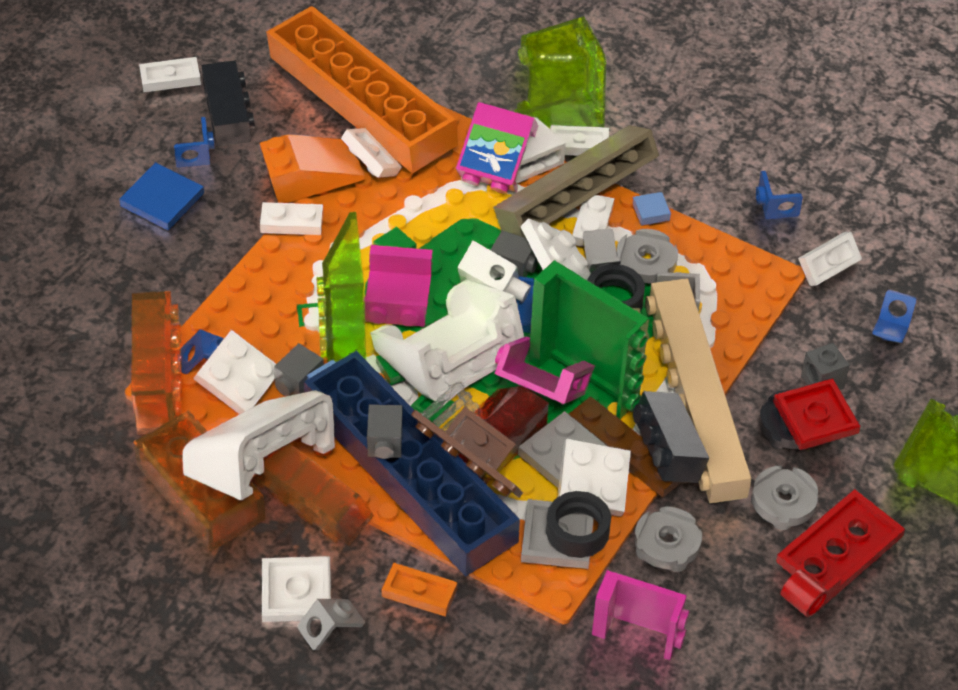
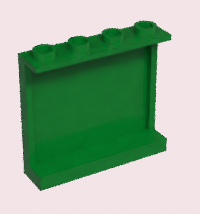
M554 260L534 278L529 362L539 368L552 356L567 367L581 361L595 365L590 381L618 399L616 417L621 419L628 411L633 412L635 405L639 403L641 398L640 390L644 380V375H642L643 365L647 358L645 348L649 339V334L647 333L649 318Z

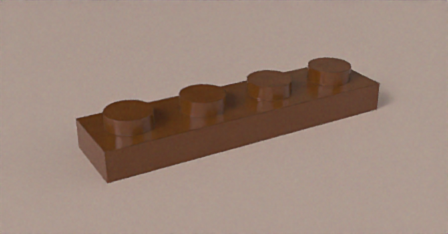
M591 396L569 413L572 418L608 447L631 451L629 471L662 498L681 483L662 481L657 468L653 464L651 454L643 442V437Z

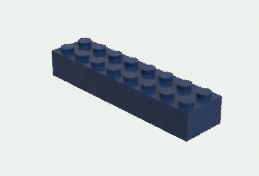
M357 350L304 381V393L316 390L331 397L333 403L334 437L465 577L519 542L520 519L475 472L466 466V463L459 456L453 457L440 446L443 440L435 434L430 439L415 428L418 421L411 416L414 409ZM369 405H402L401 458L381 459L378 457H368L367 430Z

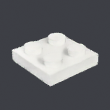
M529 218L521 225V229L543 270L555 260L584 279H588L591 274L587 268L588 262L579 253L575 245L576 240L571 233L566 230L560 231L545 222L539 223Z
M231 330L193 379L238 414H241L253 408L274 381V366L276 363Z
M566 439L563 444L558 497L572 491L589 492L600 497L608 505L611 515L622 516L625 512L631 451Z

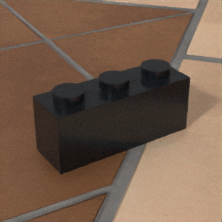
M236 60L201 65L203 87L216 147L251 142L250 130L255 129L253 112H247V109H250L248 91H242V89L246 88L244 72H238Z
M643 391L639 403L633 409V420L641 432L643 442L651 454L653 464L657 468L662 481L698 483L708 463L709 456L679 393Z

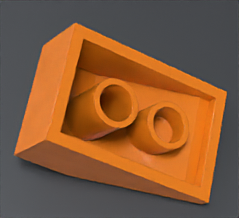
M287 134L259 143L278 203H289L365 180L357 156L349 151V147L342 139Z

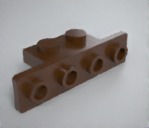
M467 407L461 410L445 432L418 411L414 410L411 416L418 421L415 428L431 439L435 434L443 440L440 446L455 458L459 454L463 455L469 460L466 464L469 469L480 477L487 473L495 479L491 485L508 497L512 492L517 497H521L523 492L499 473L519 448L514 442Z

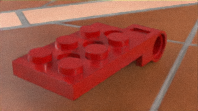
M854 489L777 554L776 562L792 575L784 584L780 595L807 618L813 616L904 536L905 528ZM859 527L866 534L862 536L854 535L849 531V528ZM838 546L844 553L839 555L832 554L827 550V547ZM807 565H816L822 570V572L818 574L809 573L804 567Z

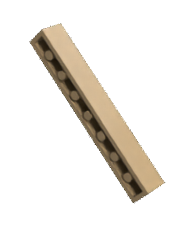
M687 278L651 283L650 296H647L645 299L648 315H653V334L655 339H660L662 363H667L669 368L667 370L669 387L675 388L676 393H679L709 456L708 463L698 482L700 490L706 491L709 504L748 498L751 484L750 472L689 280Z

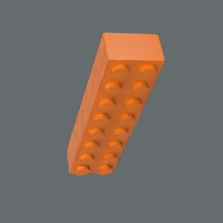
M313 6L266 31L270 57L357 129L366 128L388 153L411 173L416 172L458 146L456 118Z

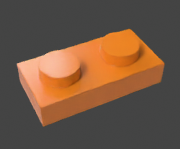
M393 563L381 592L384 598L446 617L457 592L458 582Z

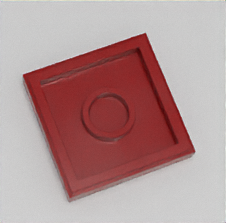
M833 378L774 395L773 402L800 450L859 434L861 426Z

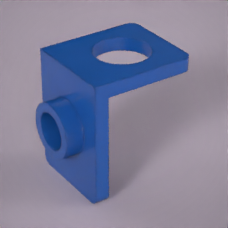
M201 117L203 142L174 145L176 167L210 165L209 149H215L213 131L207 132L205 117ZM188 150L198 152V156L194 159H185L181 155Z
M766 170L761 171L759 184L756 187L757 204H762L765 218L798 217L803 200L802 194L772 195ZM784 202L794 203V206L788 210L778 209L779 205Z
M887 290L879 319L872 334L887 341L903 343L916 305V297ZM900 300L904 302L907 312L903 316H894L889 310V304L892 301Z
M200 329L179 350L181 372L188 374L203 358L209 359L224 338ZM195 346L194 356L188 362V354L191 348Z

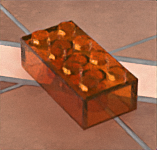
M171 291L132 293L131 396L137 435L177 432V419L183 418L182 400L180 399L182 376L181 374H176L180 373V368H182L181 349H176L182 343L181 324H175L179 323L178 304H172Z
M188 410L133 442L136 464L208 551L212 552L266 519L264 496L251 481L249 486L253 488V494L243 500H239L184 475L183 450L185 446L194 438L207 432Z
M290 443L263 457L264 473L260 475L255 473L251 479L258 487L263 488L265 486L271 491V495L282 505L287 507L289 504L306 523L317 525L321 529V533L335 544L341 540L347 546H350L374 516L358 493Z

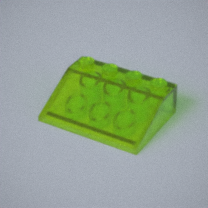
M350 212L322 262L323 277H316L318 297H324L317 298L319 318L324 317V319H318L320 338H325L319 339L320 357L327 358V363L331 360L338 362L356 350L366 360L364 279L356 212Z

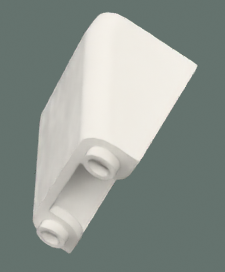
M465 280L454 286L448 293L446 299L447 316L404 340L399 328L393 325H384L370 333L374 348L382 358L424 397L437 402L443 401L496 370L498 364L495 363V358L500 347L524 337L515 295Z
M314 390L267 400L191 440L183 450L184 475L239 500H243L253 494V488L249 486V483L255 473L259 475L264 473L263 457L299 437L303 443L310 446L313 445V449L322 454L335 448L333 403L331 397Z

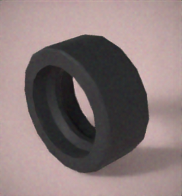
M609 264L592 271L587 279L589 282L599 288L615 285L628 289L633 294V297L622 302L631 308H640V311L642 310L645 284L642 277L634 269L625 265Z
M584 491L567 492L557 497L548 508L546 534L549 543L558 552L569 557L583 558L596 554L604 548L609 540L611 513L608 505L600 497ZM584 513L593 517L599 523L598 530L589 535H571L558 525L559 519L566 514Z

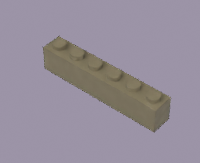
M628 125L494 206L493 208L501 231L503 230L526 238L521 225L528 218L539 223L545 222L549 224L657 158L659 153L652 130Z

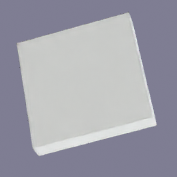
M330 556L262 558V622L301 621L317 598L331 599Z

